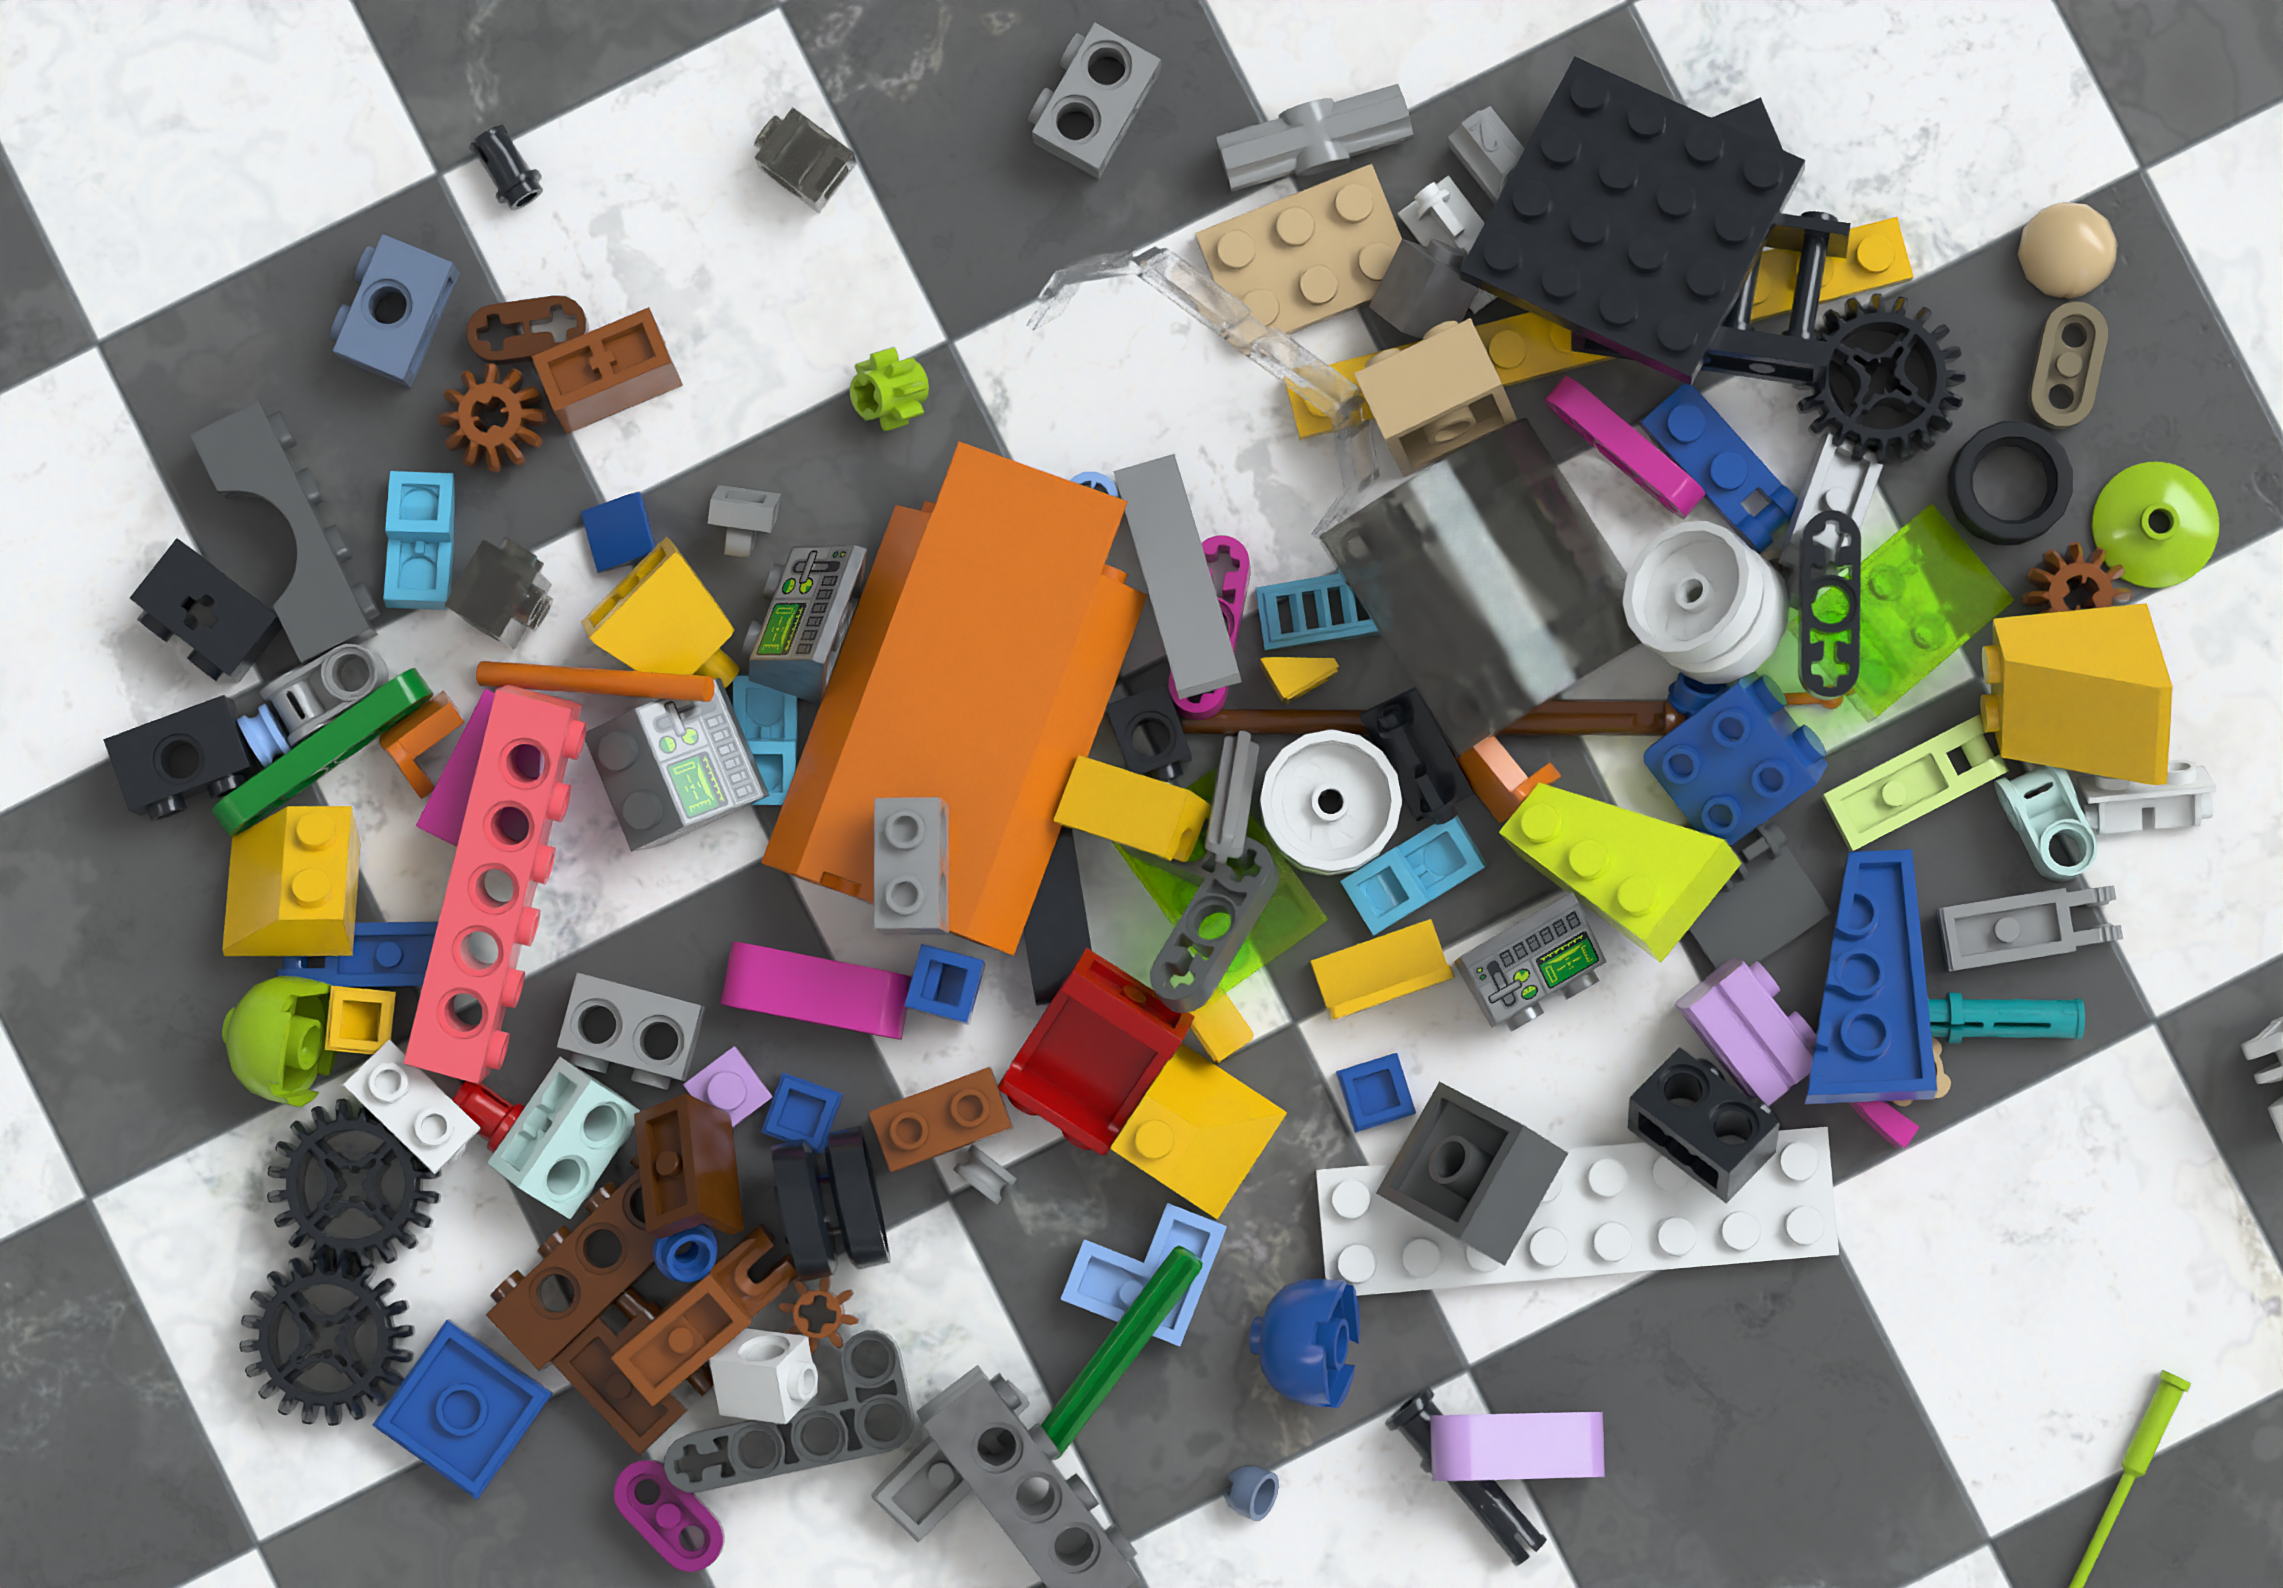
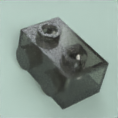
M504 537L499 547L485 539L481 541L444 606L462 621L514 650L527 628L535 632L540 627L553 604L554 598L547 595L552 584L540 572L544 563L538 560V557L532 552Z

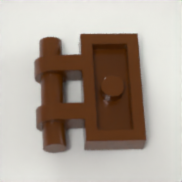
M631 1286L614 1302V1305L630 1321L624 1329L616 1334L601 1317H598L551 1363L640 1456L678 1421L688 1409L672 1392L652 1407L610 1358L613 1352L654 1319L662 1310L655 1300L649 1304ZM706 1363L685 1379L701 1397L714 1386L711 1369Z

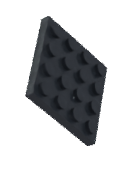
M1574 56L1460 268V280L1692 386L1805 170L1806 160Z

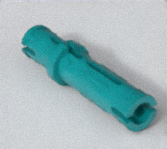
M1947 992L1945 999L1928 998L1932 1037H1945L1946 1043L1960 1044L1963 1037L2074 1038L2075 1040H2081L2084 1035L2085 1009L2082 998H2074L2073 1000L2021 998L1963 999L1960 992Z

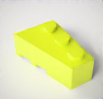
M1540 782L1499 831L1520 858L1568 894L1573 892L1580 903L1660 963H1662L1742 864L1726 840Z

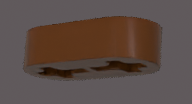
M559 295L490 304L475 312L467 325V339L472 350L481 360L495 365L533 361L531 356L589 332V322L586 313L580 305L567 296ZM558 309L563 310L567 319L577 320L576 327L567 330V340L557 342L551 332L533 333L532 326L552 322L553 311ZM496 318L500 319L503 326L507 329L523 327L524 335L505 338L503 341L504 349L494 351L488 341H480V333L489 331L491 326L490 320Z

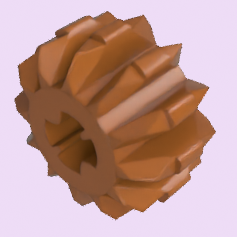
M487 364L484 370L485 383L479 384L475 376L469 370L461 373L462 382L469 389L464 396L454 389L448 388L445 390L443 397L451 405L458 407V411L439 414L438 423L446 428H459L450 434L444 443L450 451L460 450L468 445L463 457V463L467 467L472 469L478 465L486 452L488 470L493 474L500 473L503 453H508L513 463L517 467H521L526 463V460L517 446L522 441L532 448L539 449L542 446V438L535 432L528 430V426H538L547 423L548 414L544 410L528 409L538 402L542 397V393L537 386H530L519 391L524 377L521 371L512 369L502 384H500L498 367L495 364ZM499 405L506 406L501 409V412L507 418V423L503 428L492 425L487 433L480 431L486 428V425L479 418L484 409L494 412Z
M2074 542L2067 546L2065 561L2053 549L2042 555L2043 563L2048 572L2038 568H2031L2025 575L2029 583L2041 589V591L2025 593L2020 599L2023 606H2040L2042 612L2039 614L2080 610L2079 605L2070 610L2063 601V598L2070 592L2067 582H2072L2073 590L2082 585L2088 591L2090 597L2082 603L2084 609L2114 607L2112 604L2129 601L2132 598V591L2127 588H2112L2111 582L2120 578L2125 573V569L2122 565L2118 564L2104 573L2100 569L2106 556L2104 549L2096 548L2089 555L2085 563L2080 543Z

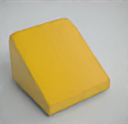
M1264 657L1260 658L1259 661L1260 667L1282 704H1289L1334 678L1339 668L1335 658Z
M331 986L324 1050L374 1055L388 1040L391 1041L396 992Z
M1220 987L1215 989L1210 999L1202 1007L1189 1012L1195 1016L1190 1026L1191 1031L1212 1061H1217L1218 1064L1245 1046L1254 1037L1251 1028L1225 991Z

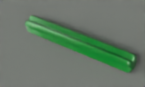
M1179 1245L1173 1248L1040 1425L1061 1453L1054 1460L1062 1456L1200 1273L1203 1263L1190 1250Z

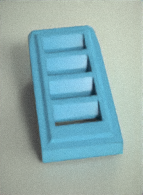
M1383 567L1355 570L1255 588L1264 651L1390 634L1392 630ZM1365 586L1370 619L1358 621L1353 588ZM1340 590L1344 624L1332 626L1328 592ZM1314 594L1319 628L1307 630L1302 595ZM1289 597L1294 632L1281 634L1277 599Z

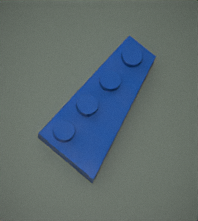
M1909 849L1848 852L1805 1104L1934 1099L1937 1092L1913 851Z

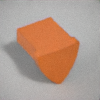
M444 690L384 732L379 738L380 746L395 762L420 799L430 794L435 786L415 758L464 723L459 709Z
M1489 729L1481 733L1455 756L1473 791L1490 810L1489 812L1498 823L1509 819L1539 782L1550 786L1562 777L1550 762L1528 778Z

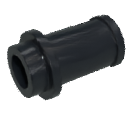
M499 125L485 131L475 139L476 142L470 144V150L476 154L499 190L496 193V199L499 203H507L511 210H517L528 205L541 195L543 188L539 181L542 175L537 169L530 170L508 136L505 126Z

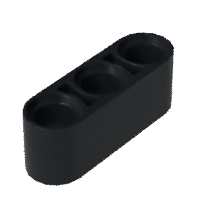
M1065 826L1061 827L1023 930L1036 1006L1050 1004L1086 947L1092 951L1072 828Z

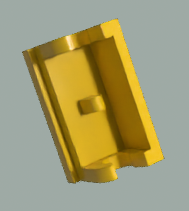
M1078 755L1053 821L1061 826L1074 828L1169 861L1173 858L1186 862L1194 850L1205 818H1209L1212 805L1190 790Z

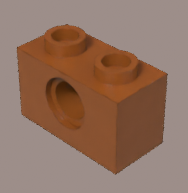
M991 1067L869 1111L891 1173L1014 1129Z

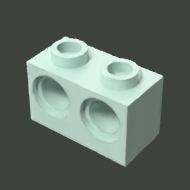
M559 1057L487 1164L519 1189L571 1219L581 1203L591 1194L596 1181L617 1150L629 1138L631 1130L635 1125L634 1113L640 1110L606 1085L562 1057Z

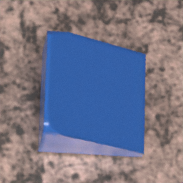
M640 491L581 511L597 573L641 562L656 547L646 506Z

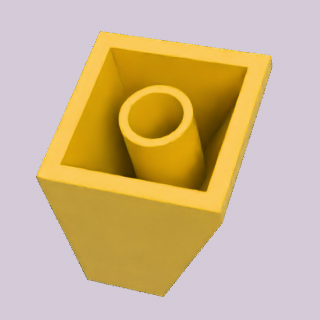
M2147 603L1993 619L1992 645L1982 647L1983 674L1986 684H1991V694L1981 695L1980 709L1984 732H1995L2002 758L2149 785L2167 784L2173 686Z

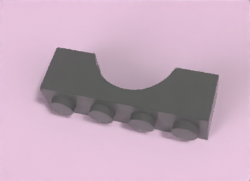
M256 401L189 434L217 492L226 499L250 498L272 504L284 514L292 527L297 544L296 568L290 584L274 603L273 607L300 663L307 665L335 647L344 644L359 645L377 636L378 633L371 619L380 615L379 609L365 582L361 581L354 585L343 562L353 558L350 549L338 526L334 524L326 528L317 511L316 505L324 502L325 499L310 469L307 467L298 471L288 449L297 445V442L282 412L278 411L271 415L261 402Z

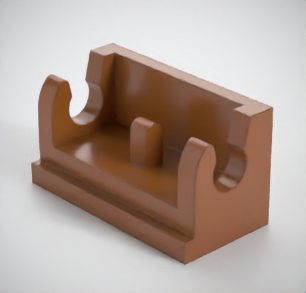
M649 307L531 356L553 411L566 434L683 386L666 347L665 340Z

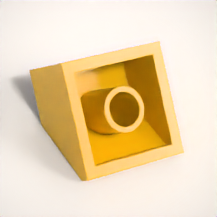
M287 806L232 837L222 948L224 956H353L361 842L352 806Z

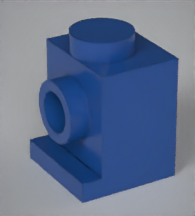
M921 944L905 1007L970 1025L986 965L985 961Z

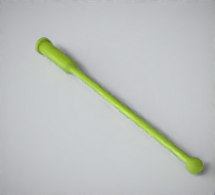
M2165 1370L2161 1371L2158 1377L2161 1381L2121 1462L2124 1473L2069 1588L2084 1587L2135 1478L2145 1475L2184 1391L2187 1393L2189 1391L2190 1382Z

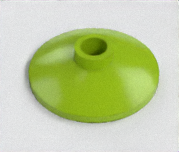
M2145 462L2124 469L2104 486L2093 508L2091 530L2095 548L2100 547L2106 551L2104 564L2109 569L2118 564L2122 565L2125 569V573L2120 577L2122 580L2144 588H2166L2188 580L2206 565L2217 544L2219 516L2211 493L2194 474L2180 466L2166 462ZM2153 511H2161L2169 517L2170 528L2166 533L2159 534L2150 528L2148 519Z

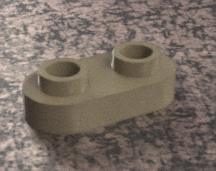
M2069 302L2059 306L2048 316L2041 330L2028 390V405L2034 418L2042 425L2051 429L2064 430L2074 427L2087 417L2094 405L2108 341V326L2103 315L2095 307L2087 303ZM2073 326L2081 331L2083 343L2080 347L2073 348L2064 343L2062 331L2065 327ZM2052 388H2062L2069 394L2070 404L2068 408L2057 409L2051 405L2049 392Z

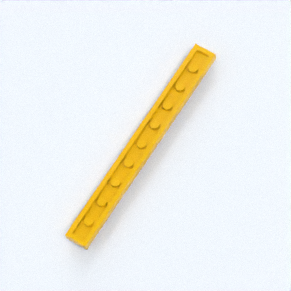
M1898 217L1850 229L1846 259L1826 256L1818 305L1906 283L1914 278ZM1776 248L1762 251L1750 323L1791 313L1801 252ZM1531 312L1475 326L1503 387L1614 359V357L1571 351V330ZM1421 341L1394 347L1391 349H1399L1400 351H1402ZM1383 351L1284 376V384L1299 440L1376 421L1354 373L1364 369L1366 362L1370 358Z

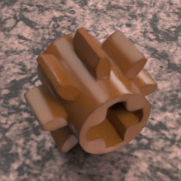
M830 1276L821 1278L819 1289L812 1291L809 1290L805 1282H801L800 1279L794 1282L795 1289L801 1297L797 1300L796 1304L782 1303L779 1304L778 1308L785 1313L793 1314L795 1325L788 1328L785 1333L797 1335L801 1332L808 1336L811 1354L816 1352L819 1346V1339L827 1336L838 1349L844 1346L843 1338L837 1330L842 1324L854 1325L859 1323V1318L856 1316L845 1314L843 1305L844 1302L853 1296V1290L843 1291L839 1295L829 1291L831 1285ZM818 1295L827 1297V1308L836 1311L835 1322L823 1324L820 1332L811 1330L812 1319L802 1316L803 1306L815 1304Z

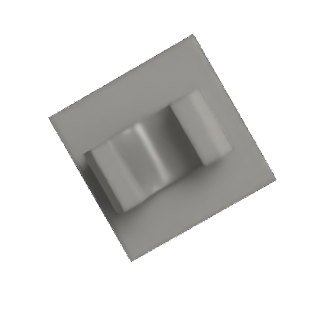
M723 485L717 486L710 499L708 524L728 527L724 555L750 558L751 550H754L756 532L771 533L778 519L781 494Z

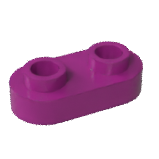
M651 1459L640 1460L630 1464L620 1473L614 1486V1500L618 1510L671 1566L681 1571L695 1572L707 1568L716 1561L723 1550L725 1533L720 1520L694 1492L687 1493L677 1489L668 1480L664 1471V1463ZM642 1480H653L659 1486L660 1496L655 1503L646 1504L638 1498L637 1486ZM696 1526L702 1530L705 1540L700 1549L690 1550L682 1544L681 1533L685 1527Z

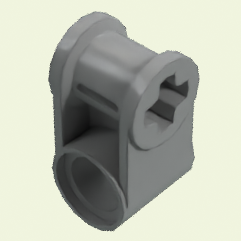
M344 644L335 647L309 664L280 676L260 691V695L264 702L273 703L290 733L286 740L291 749H293L386 684L389 679V672L385 661L379 654L357 644ZM357 657L363 658L369 668V678L361 689L348 692L342 684L341 671L349 660Z

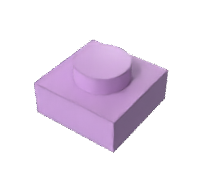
M735 1046L683 1084L691 1096L728 1113L731 1117L732 1129L773 1099V1095Z

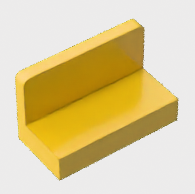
M1431 919L1310 961L1331 1022L1454 978L1451 965H1447Z

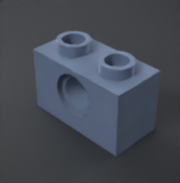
M382 234L377 247L368 246L360 258L355 273V281L361 283L352 306L343 304L335 317L330 332V339L336 341L333 352L347 363L412 388L460 275L459 270L453 262ZM391 294L405 297L407 308L404 316L399 321L392 324H382L376 320L375 310L382 298Z

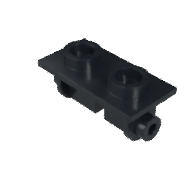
M1417 686L1359 714L1374 744L1383 751L1397 773L1400 791L1416 820L1432 818L1436 825L1452 820L1458 814L1454 805L1474 795V791Z

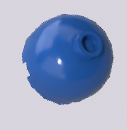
M1327 1278L1304 1279L1288 1284L1270 1300L1264 1316H1256L1252 1322L1249 1339L1250 1351L1252 1354L1260 1356L1261 1370L1274 1391L1289 1401L1307 1406L1339 1408L1347 1397L1356 1366L1345 1364L1349 1340L1359 1344L1360 1334L1357 1292L1353 1285L1347 1284L1348 1281Z

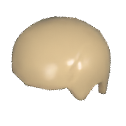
M2060 202L2039 211L2024 227L2017 255L2027 280L2041 292L2056 298L2064 297L2071 299L2089 293L2108 279L2116 262L2118 243L2108 219L2086 204Z

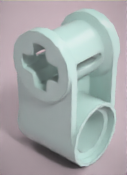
M2042 765L2011 781L2002 777L1994 782L1999 801L2009 821L2019 833L2035 868L2043 877L2050 881L2066 882L2075 879L2091 867L2096 858L2098 845L2095 835L2078 803L2074 787L2065 769ZM2043 787L2048 789L2030 799L2024 797ZM2059 834L2067 835L2075 840L2080 850L2079 861L2075 866L2065 867L2054 862L2049 853V841L2052 836Z

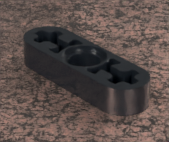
M1828 510L1815 515L1803 528L1799 542L1798 678L1807 693L1822 700L1836 699L1847 693L1855 685L1860 670L1861 533L1858 525L1849 515L1835 510ZM1826 524L1835 525L1836 535L1847 537V546L1840 547L1835 553V570L1847 567L1849 570L1848 579L1838 575H1824L1816 579L1811 578V567L1818 570L1825 568V549L1822 546L1814 545L1813 536L1821 535L1825 530ZM1824 587H1832L1843 593L1847 600L1848 609L1841 621L1829 624L1816 618L1811 608V600L1817 590ZM1810 631L1824 636H1832L1845 631L1848 634V644L1836 641L1833 645L1834 662L1838 665H1845L1846 669L1845 675L1838 676L1834 680L1833 687H1825L1823 677L1818 674H1812L1811 665L1823 660L1824 640L1811 643Z

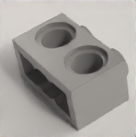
M1094 22L1086 37L1076 33L1059 63V67L1067 70L1055 92L1048 88L1042 91L1030 112L1028 121L1035 125L1032 131L1033 144L1099 180L1161 72V59ZM1100 58H1114L1123 65L1125 73L1118 82L1111 85H1102L1091 78L1089 69ZM1070 112H1082L1091 118L1094 127L1085 138L1071 140L1064 137L1057 128L1061 118Z
M940 797L874 798V929L884 935L949 934V805Z
M577 973L557 1047L572 1051L569 1061L572 1065L606 1073L609 1061L633 1067L632 1081L668 1090L671 1078L687 1081L706 1007ZM606 1007L613 1013L616 1019V1029L609 1040L604 1043L594 1044L584 1035L583 1020L592 1009ZM660 1023L669 1024L675 1029L678 1036L677 1049L669 1058L655 1060L645 1050V1035L654 1025Z

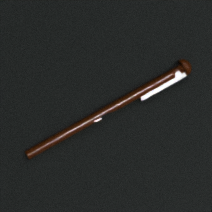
M1520 699L1523 710H1447L1431 713L1443 735H1480L1489 729L1493 735L1663 737L1687 719L1686 714L1678 713L1667 699ZM1221 709L1216 715L1205 720H1191L1183 716L1184 734H1238L1239 731H1246L1251 734H1310L1337 730L1355 735H1370L1359 716L1360 713L1366 710Z

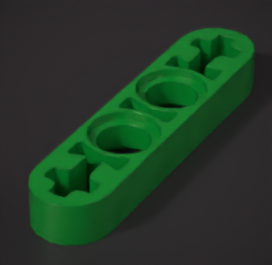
M411 668L399 674L220 800L211 809V812L229 838L238 835L261 821L380 737L391 727L398 724L428 702L434 693L416 668Z

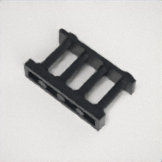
M1819 211L1804 212L1801 216L1782 213L1765 247L1801 252L1788 330L1778 335L1757 332L1750 325L1761 252L1700 370L1825 389L1831 342L1819 341V338L1814 335L1826 256L1846 259L1851 223L1839 222L1835 216ZM1571 331V351L1634 360Z

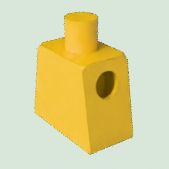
M667 536L581 621L591 641L635 671L710 676L713 679L721 678L724 688H726L735 679L740 669L720 649L733 634V626L677 547Z

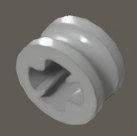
M972 1144L968 1149L970 1153L969 1161L965 1164L957 1163L953 1170L998 1205L1002 1200L1000 1195L1001 1188L1007 1184L1013 1185L1017 1178Z

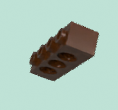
M638 1154L630 1161L637 1171L619 1188L612 1181H609L586 1202L583 1207L590 1214L586 1220L573 1232L563 1225L538 1248L536 1252L544 1259L526 1277L517 1269L490 1294V1297L497 1304L486 1316L538 1371L549 1367L552 1364L551 1362L598 1317H601L623 1293L637 1283L655 1265L653 1245L657 1237L646 1232V1223L637 1215L634 1206L636 1195L642 1189ZM603 1229L617 1235L622 1247L621 1255L617 1262L607 1268L595 1264L588 1253V1244L591 1237ZM555 1274L568 1278L573 1284L575 1291L572 1304L562 1312L549 1309L543 1302L541 1295L544 1282Z

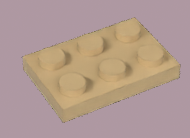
M1372 164L1195 233L1196 241L1241 353L1371 303L1402 240Z

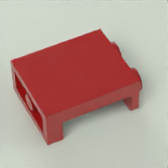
M1086 947L1010 1063L997 1087L1002 1093L1007 1095L1008 1100L1014 1107L1025 1114L1038 1115L1053 1124L1076 1147L1083 1150H1093L1102 1156H1106L1119 1132L1167 1060H1171L1183 1042L1195 1016L1189 1012L1178 1013L1171 1011L1163 1005L1153 989Z

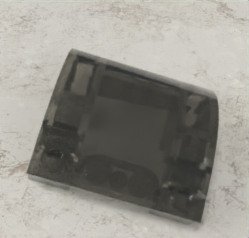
M1527 418L1501 427L1454 452L1319 536L1320 545L1353 596H1357L1424 700L1426 710L1458 759L1553 698L1559 699L1643 645L1628 626L1623 607V596L1628 574Z

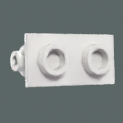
M1447 176L1438 184L1433 182L1421 190L1414 197L1415 201L1400 211L1398 215L1422 246L1427 247L1431 239L1444 242L1465 255L1462 262L1463 265L1485 223L1451 178ZM1478 288L1469 309L1475 314L1496 299L1497 296Z
M2168 761L2167 784L2149 785L2100 775L2077 777V784L2088 804H2083L2081 809L2090 828L2095 829L2097 835L2142 831V808L2152 807V820L2155 829L2200 826L2202 819L2213 817V802L2210 793L2217 792L2216 785L2203 765L2197 766L2196 763L2191 761Z
M388 1040L343 1086L421 1162L436 1174L446 1163L451 1166L463 1156L468 1149L466 1143L481 1128L419 1068L403 1064L405 1054Z

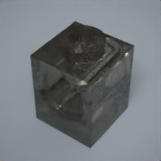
M793 107L784 119L777 115L772 117L759 133L754 143V146L759 149V152L754 157L758 169L817 213L821 212L857 164L853 151Z

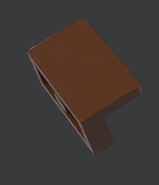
M687 1093L634 1113L646 1232L663 1239L703 1223L729 1235L743 1231L742 1207L730 1115Z

